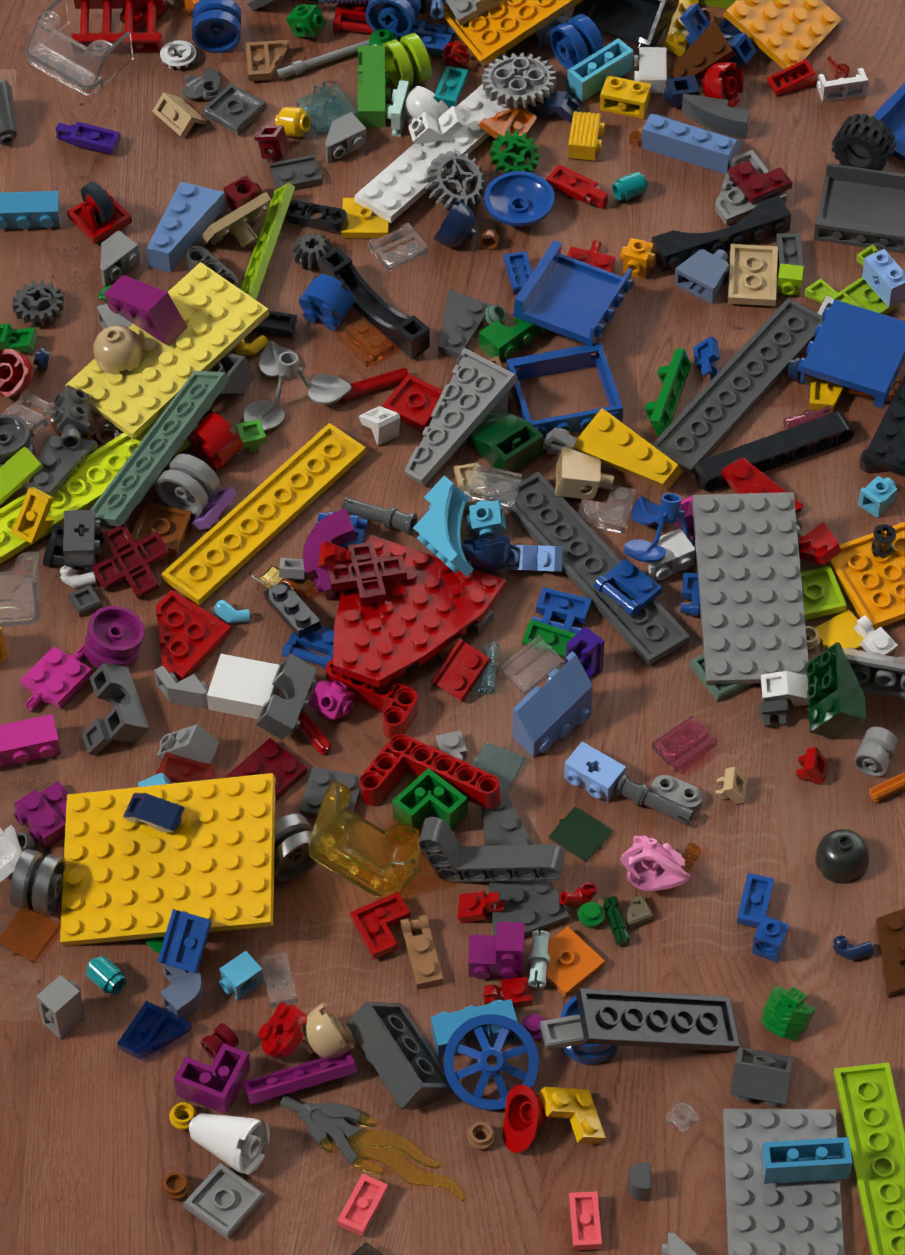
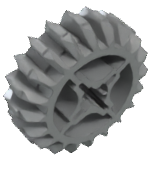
M451 150L447 151L446 154H439L436 159H433L426 171L427 176L424 180L428 182L426 190L432 191L430 198L435 197L437 199L436 205L442 203L443 210H447L449 207L452 208L457 199L466 204L470 209H473L485 195L484 188L487 186V182L484 181L486 174L480 173L482 165L476 166V158L470 160L468 159V153L462 156L460 150L454 154ZM446 168V171H447V173L445 174L446 177H445L444 179H442V178H441L442 169ZM470 184V194L466 195V186Z

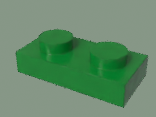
M530 619L521 642L523 646L566 659V643L576 634Z

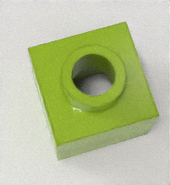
M780 263L777 293L800 296L804 266Z

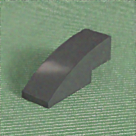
M683 94L682 114L713 131L732 137L746 138L750 110L728 107V100Z

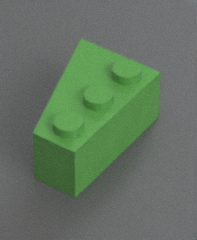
M358 46V120L364 127H386V118H388V108L390 105L386 104V101H390V87L386 88V85H390V71H386L385 46Z

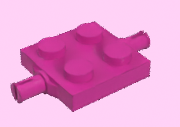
M83 645L73 655L66 654L53 646L20 679L21 686L33 694L24 703L27 710L33 711L40 702L50 703L60 709L93 675L92 668L81 663L86 657Z

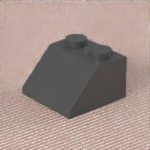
M739 1047L734 1065L730 1095H736L737 1099L743 1101H751L752 1098L763 1100L765 1104L771 1106H779L780 1103L786 1104L794 1056Z

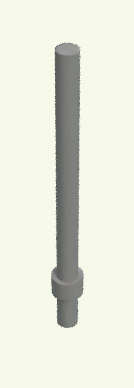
M369 40L305 61L298 60L292 62L290 66L276 70V75L280 79L292 74L299 75L305 73L307 69L358 53V46H369Z

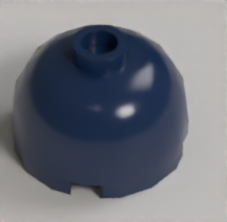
M457 199L433 240L453 248L461 246L465 240L470 242L477 231L473 228L476 220L472 210Z
M486 535L465 539L461 543L463 554L474 570L494 576L496 575V570L502 569L509 561L511 555L510 537L496 535L497 540Z

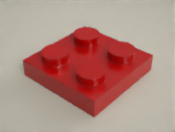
M408 374L382 407L399 413L400 421L420 431H424L425 427H428L432 421L431 414L443 390Z

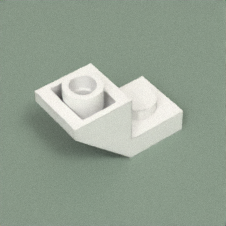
M452 106L438 119L423 112L408 127L412 141L417 144L447 140L462 128L464 123L460 110Z
M789 671L761 675L764 702L791 699L794 707L809 705L807 675Z
M12 825L4 831L0 828V882L14 872L16 863L22 853L15 828Z

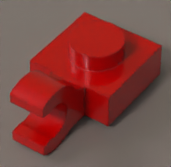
M485 891L460 894L457 918L461 923L486 920L488 912H502L505 910V900H500L499 892H492L488 895Z
M528 977L503 979L500 982V987L497 985L484 986V1004H490L495 1000L505 1001L511 999L513 1008L532 1006L533 1000Z

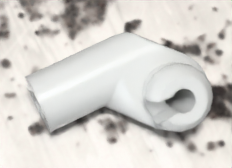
M63 566L60 569L62 582L73 588L78 589L90 584H97L94 572L79 575L73 571L72 566Z

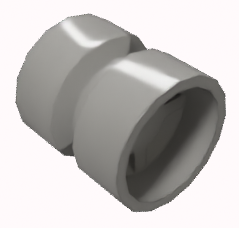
M881 727L869 728L854 757L856 768L869 776H883L889 766V759L897 748V737L892 732Z

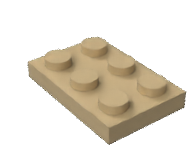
M731 244L728 304L776 305L778 246Z

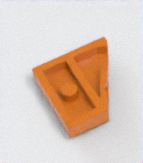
M521 105L517 109L512 106L509 110L500 111L491 118L482 119L478 126L495 139H497L499 134L504 137L506 131L513 135L515 130H518V135L522 136L524 132H528L537 116Z

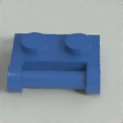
M623 559L606 575L600 576L594 583L595 589L599 592H605L624 607L625 612L631 617L639 613L662 593V587L627 559ZM612 583L615 584L618 588H620L622 591H624L627 595H629V596H630L631 598H633L634 600L631 601L629 598H627L624 594H622L620 591H618V590H617L615 587H613L611 584H612Z
M321 625L322 629L301 639L292 632L288 642L283 647L282 656L287 657L289 654H293L301 660L321 665L326 670V664L333 659L334 629ZM299 646V647H302V648H305V649H309V650H312V651H315V652H318V653L325 654L326 656L319 655V654H316V653H313V652H310V651H306V650H303V649H300V648H296V647Z

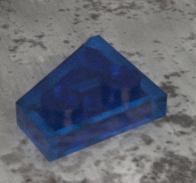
M145 1001L118 1041L117 1047L143 1060L190 1032L192 1023Z

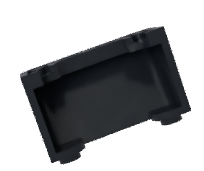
M583 0L575 6L572 17L584 14L595 23L599 31L635 42L638 48L655 47L676 12L680 1Z

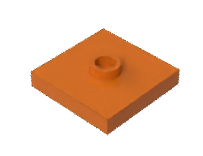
M568 926L548 942L550 963L546 968V980L565 998L605 966V960Z

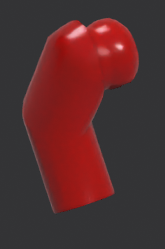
M586 882L581 884L573 893L563 891L559 896V902L562 905L580 908L583 904L591 901L597 893V886L593 882Z

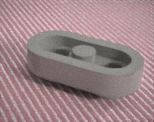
M660 775L652 783L653 792L694 810V812L702 805V792L694 785L669 775ZM689 794V795H692L693 797L689 798V797H686L685 795Z

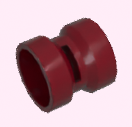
M220 1023L214 1029V1033L211 1036L207 1035L200 1041L203 1050L212 1060H215L223 1043L234 1048L239 1045V1039L236 1034L224 1023Z

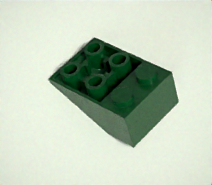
M498 408L490 411L465 440L505 479L543 455L544 436L527 420Z
M836 642L809 661L806 667L810 733L835 740L866 720L865 695L841 644Z

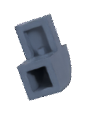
M162 963L163 973L172 983L160 992L162 1005L178 1023H181L195 1013L202 1003L203 989L199 971L197 973L188 972L187 970Z

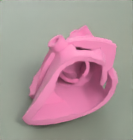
M645 835L634 836L632 847L620 857V861L628 870L627 880L634 887L641 890H665L680 886L691 880V875L682 869L685 867V859L682 857V854L673 850L670 844L665 843L661 845L657 843L656 839L648 838Z

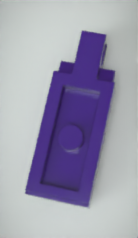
M81 122L72 125L58 123L55 129L57 139L63 140L68 144L108 154L114 153L121 139V134L117 131Z

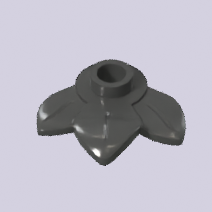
M210 67L204 71L202 77L185 75V86L187 88L182 90L181 93L189 99L203 98L213 100L222 92V87L219 84L221 77Z

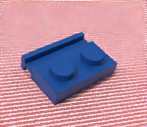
M173 909L157 962L197 973L213 920Z

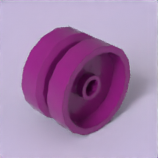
M107 606L97 610L90 618L84 642V652L89 662L97 668L105 662L130 669L137 662L145 633L143 622L134 612L120 606Z

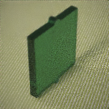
M574 807L564 819L559 820V825L549 835V839L584 862H587L597 850L602 849V844L612 834V830L582 810Z

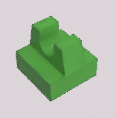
M260 419L236 424L237 433L243 443V449L249 448L250 453L259 451V445L267 443Z

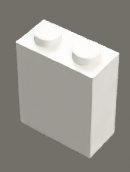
M220 654L207 693L208 709L258 719L263 704L274 694L277 695L278 691H282L272 685L279 665Z

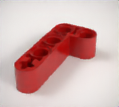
M333 659L326 664V680H331L332 682L339 681L348 687L347 690L354 693L353 700L383 712L382 722L385 737L391 739L395 735L406 734L418 713V696L414 689L393 680L379 688L333 672Z

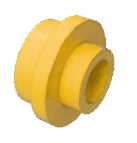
M186 1102L176 1104L169 1114L170 1123L179 1130L189 1129L191 1120L197 1117V1111L194 1106ZM182 1115L188 1116V1118L185 1120L179 1119V1117Z

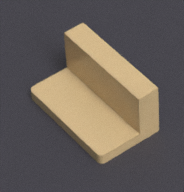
M164 92L152 110L179 136L185 138L195 122L203 125L207 122L202 115L181 97Z

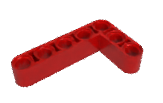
M404 734L393 736L359 778L362 799L367 805L371 806L381 804L406 772L419 777L428 768L466 796L468 801L478 806L494 809L502 802L500 783L496 776Z

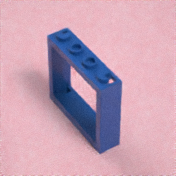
M601 342L594 343L592 346L582 345L507 360V370L514 373L518 379L511 390L520 418L532 424L544 438L555 427L565 429L569 433L584 431L601 408L531 421L519 380L596 366L609 407H604L603 409L622 422L623 406Z

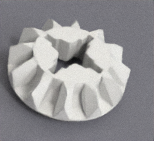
M181 40L167 43L160 51L162 63L168 65L169 69L177 67L179 70L182 66L188 68L189 63H194L196 57L195 47L189 42Z

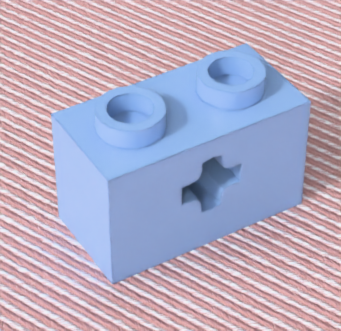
M883 249L865 257L862 278L887 307L890 308L905 301V272L887 251Z
M584 742L579 744L564 763V778L570 784L585 789L594 798H600L607 803L613 797L619 780L626 773V766Z

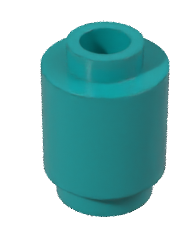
M634 172L617 179L612 184V191L618 201H627L646 193L648 182L643 174Z
M105 956L95 957L88 963L86 968L87 978L104 993L116 995L126 985L127 979L124 977V972Z

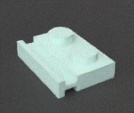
M399 81L398 88L394 89L392 94L393 106L389 105L388 119H391V129H393L392 136L401 137L406 113L404 106L409 95V81Z

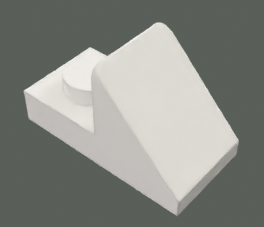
M378 406L359 415L361 424L372 429L377 445L384 444L398 437L400 428L399 413Z

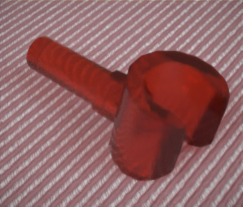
M831 56L827 57V61L835 70V78L837 80L842 77V73L848 77L850 68L847 64H837Z

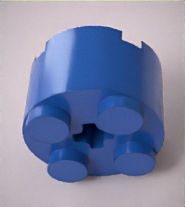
M319 274L317 278L315 276L300 297L299 304L304 311L303 317L311 323L315 321L321 322L327 329L334 331L354 304V295L349 289L346 292L341 287L343 283L329 275Z

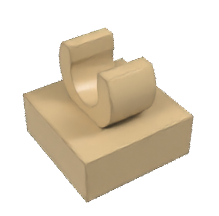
M735 767L726 768L725 777L717 779V783L723 789L716 790L715 793L720 799L730 798L734 804L745 803L747 780Z

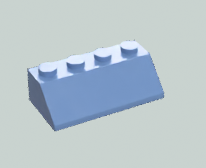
M650 114L642 128V149L723 174L728 173L731 159L737 156L743 145V140L659 114Z

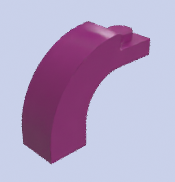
M346 508L323 518L308 535L303 550V564L308 581L314 580L318 593L324 592L326 600L336 597L335 591L331 590L327 570L318 567L320 545L328 541L340 546L357 539Z

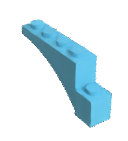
M443 476L424 497L430 503L428 506L430 510L413 528L420 534L417 539L455 574L460 570L467 577L474 569L467 562L463 554L460 529L465 503L469 498L454 483Z

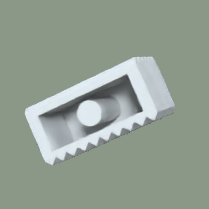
M639 47V55H634V68H639V71H634V81L651 84V93L664 94L667 80L666 47Z

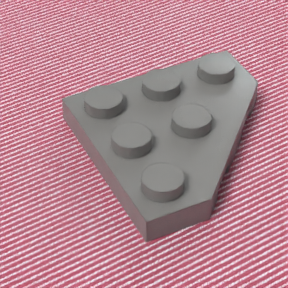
M753 150L733 157L729 167L731 168L749 160L760 175L769 172ZM728 173L724 178L721 192L715 203V212L725 225L744 219L756 206V204L752 205L729 177ZM785 192L775 195L780 196L783 202H787V194Z

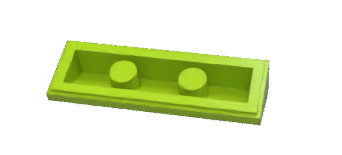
M26 447L20 449L0 467V505L43 468V465Z

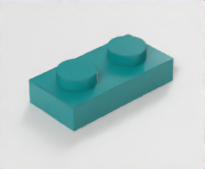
M446 66L433 98L438 103L442 100L447 106L456 107L468 78V70Z

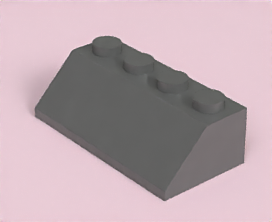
M365 1002L346 1023L352 1032V1037L360 1044L367 1060L373 1064L381 1082L387 1086L393 1095L394 1102L401 1109H421L453 1092L447 1082L443 1066L401 1003Z

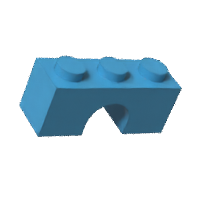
M511 999L505 1001L495 1000L490 1004L478 1007L468 1006L463 1010L455 1012H440L436 1016L430 1017L431 1033L438 1059L444 1058L447 1043L455 1030L471 1018L485 1014L506 1016L518 1022ZM481 1026L484 1033L489 1036L493 1047L501 1026ZM509 1030L504 1044L517 1042L519 1037ZM465 1036L459 1042V1044L464 1046Z

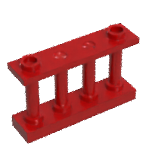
M74 0L75 9H81L80 32L72 33L71 38L74 52L161 51L163 38L162 33L156 32L157 8H164V0ZM90 9H103L101 33H89ZM112 9H125V32L111 33ZM134 9H148L146 33H134Z

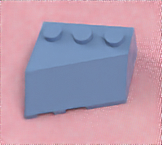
M573 651L566 657L568 662L560 670L554 668L548 674L549 678L542 688L539 686L535 687L513 708V739L532 757H535L540 752H546L552 743L559 738L566 737L575 726L585 723L591 716L593 685Z

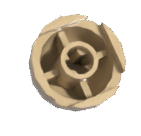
M113 325L103 329L97 335L93 344L95 360L99 368L106 373L116 375L126 369L129 372L140 363L143 357L142 344L134 331L126 326Z
M322 1002L307 1014V1023H303L302 1028L305 1036L302 1044L309 1054L315 1052L321 1058H338L354 1049L353 1044H346L345 1040L349 1039L348 1034L333 1013L329 1015L325 1013L324 1009L327 1006Z

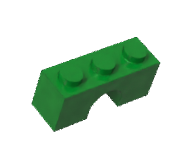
M514 317L516 326L512 327L505 326L496 320L479 332V348L491 358L499 356L502 362L506 358H511L516 351L523 346L529 345L534 338L541 333L547 332L548 329Z

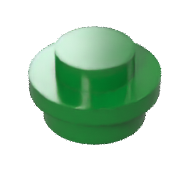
M587 902L579 908L578 919L585 927L596 928L605 919L604 908L598 903Z

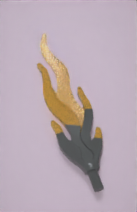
M286 1095L282 1098L280 1105L298 1114V1118L305 1124L313 1140L324 1151L328 1153L333 1152V1147L327 1139L328 1137L336 1145L342 1156L352 1166L360 1170L382 1176L383 1169L380 1166L362 1158L375 1160L392 1169L409 1184L445 1188L461 1201H465L463 1191L454 1181L442 1175L417 1169L400 1156V1154H405L426 1168L438 1169L441 1166L440 1161L428 1158L406 1138L393 1132L360 1128L346 1122H353L364 1127H376V1119L365 1116L343 1104H314L308 1102L302 1104Z

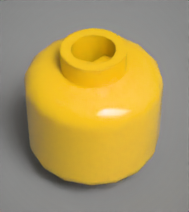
M284 107L276 116L275 125L284 126L286 137H302L310 129L311 119L303 108Z

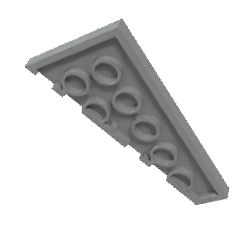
M463 348L460 363L455 365L452 371L453 377L450 383L445 385L431 414L432 421L429 427H425L422 433L424 437L420 446L415 447L404 470L407 477L425 486L518 381L514 373Z

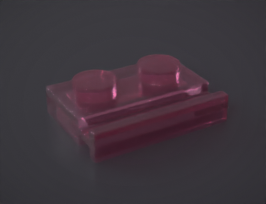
M690 716L652 743V749L678 773L717 745V739L715 737L712 738L709 735V731L693 716Z

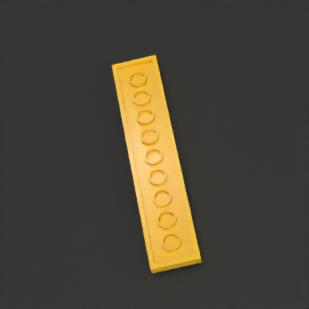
M328 423L162 573V580L200 606L366 454V447Z

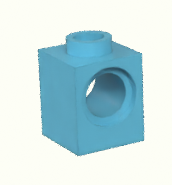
M244 951L220 968V986L226 994L229 995L231 993L237 1001L264 983L262 968L247 951Z

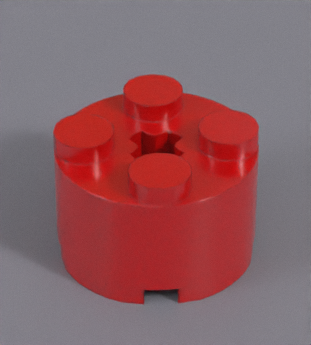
M211 412L198 422L197 428L189 434L187 439L193 445L190 448L191 452L198 459L202 457L207 459L208 465L214 471H218L243 448V443L237 432L232 435L229 431L231 425L223 417L215 412Z

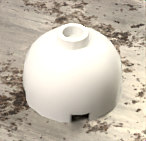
M421 86L414 87L409 93L404 106L409 124L423 112L438 119L449 108L442 100L438 103L433 98L435 94Z

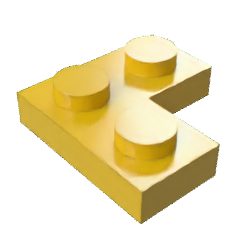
M544 1087L539 1092L546 1117L569 1118L577 1143L600 1144L606 1138L589 1089Z

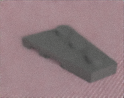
M449 289L438 346L439 353L457 359L463 348L468 349L486 320L485 309L491 304Z

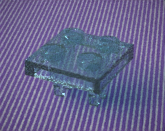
M324 81L321 88L315 85L312 94L296 100L297 107L303 108L310 116L311 127L317 135L329 131L333 120L350 112L358 119V112L337 84L329 87L326 81Z

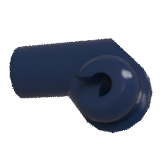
M843 935L836 936L833 940L835 953L849 960H856L874 954V948L870 941L854 946L848 943V939Z

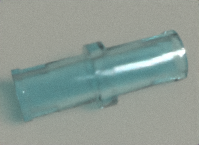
M489 642L483 644V654L492 661L481 675L478 689L481 693L487 694V689L489 688V694L495 692L496 674L499 672V664L497 662L500 645L496 642H491V648H489Z

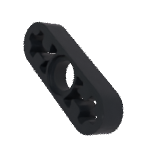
M294 200L290 201L286 213L287 221L297 225L335 232L343 231L349 225L348 216L344 209ZM313 214H322V216L317 219L311 218Z

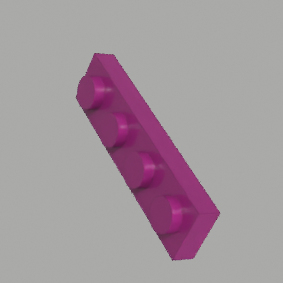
M350 1052L338 1058H320L243 1081L242 1085L250 1104L264 1103L270 1098L290 1095L297 1090L307 1087H317L330 1080L344 1079L350 1074L357 1073V1069Z

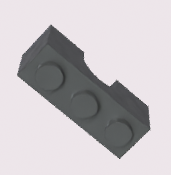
M289 654L279 664L272 685L283 691L286 699L274 694L263 704L255 725L281 740L289 733L293 734L300 724L298 716L308 704V699H306L307 693L311 692L316 683L314 675L317 668L293 654Z
M104 662L90 677V681L96 698L106 700L114 707L103 718L109 737L112 740L135 744L149 730V725L128 667Z

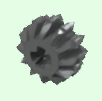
M315 231L312 235L304 233L303 237H297L296 243L293 244L292 248L295 263L300 264L301 269L308 267L310 271L313 268L320 270L319 258L332 251L330 239H326L324 234L316 235Z

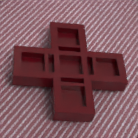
M125 523L102 534L113 556L91 568L104 591L127 579L136 597L140 599L160 587L149 566L169 556L170 552L158 531L136 543Z
M373 542L348 545V550L352 551L351 563L327 567L331 590L338 591L357 588L361 605L386 602V592L383 583L407 580L403 556L377 559Z

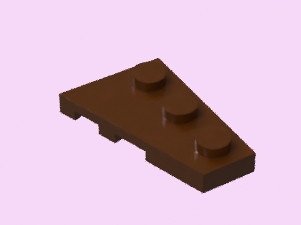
M715 20L667 71L669 78L695 75L697 81L706 74L712 65L726 62L735 56Z

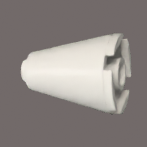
M200 1113L189 1124L190 1137L193 1141L237 1172L247 1175L252 1174L260 1166L265 1157L264 1154H261L263 1146H269L270 1142L269 1125L261 1119Z

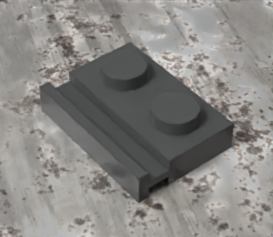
M314 155L269 163L276 190L289 182L295 186L294 190L322 185V177Z

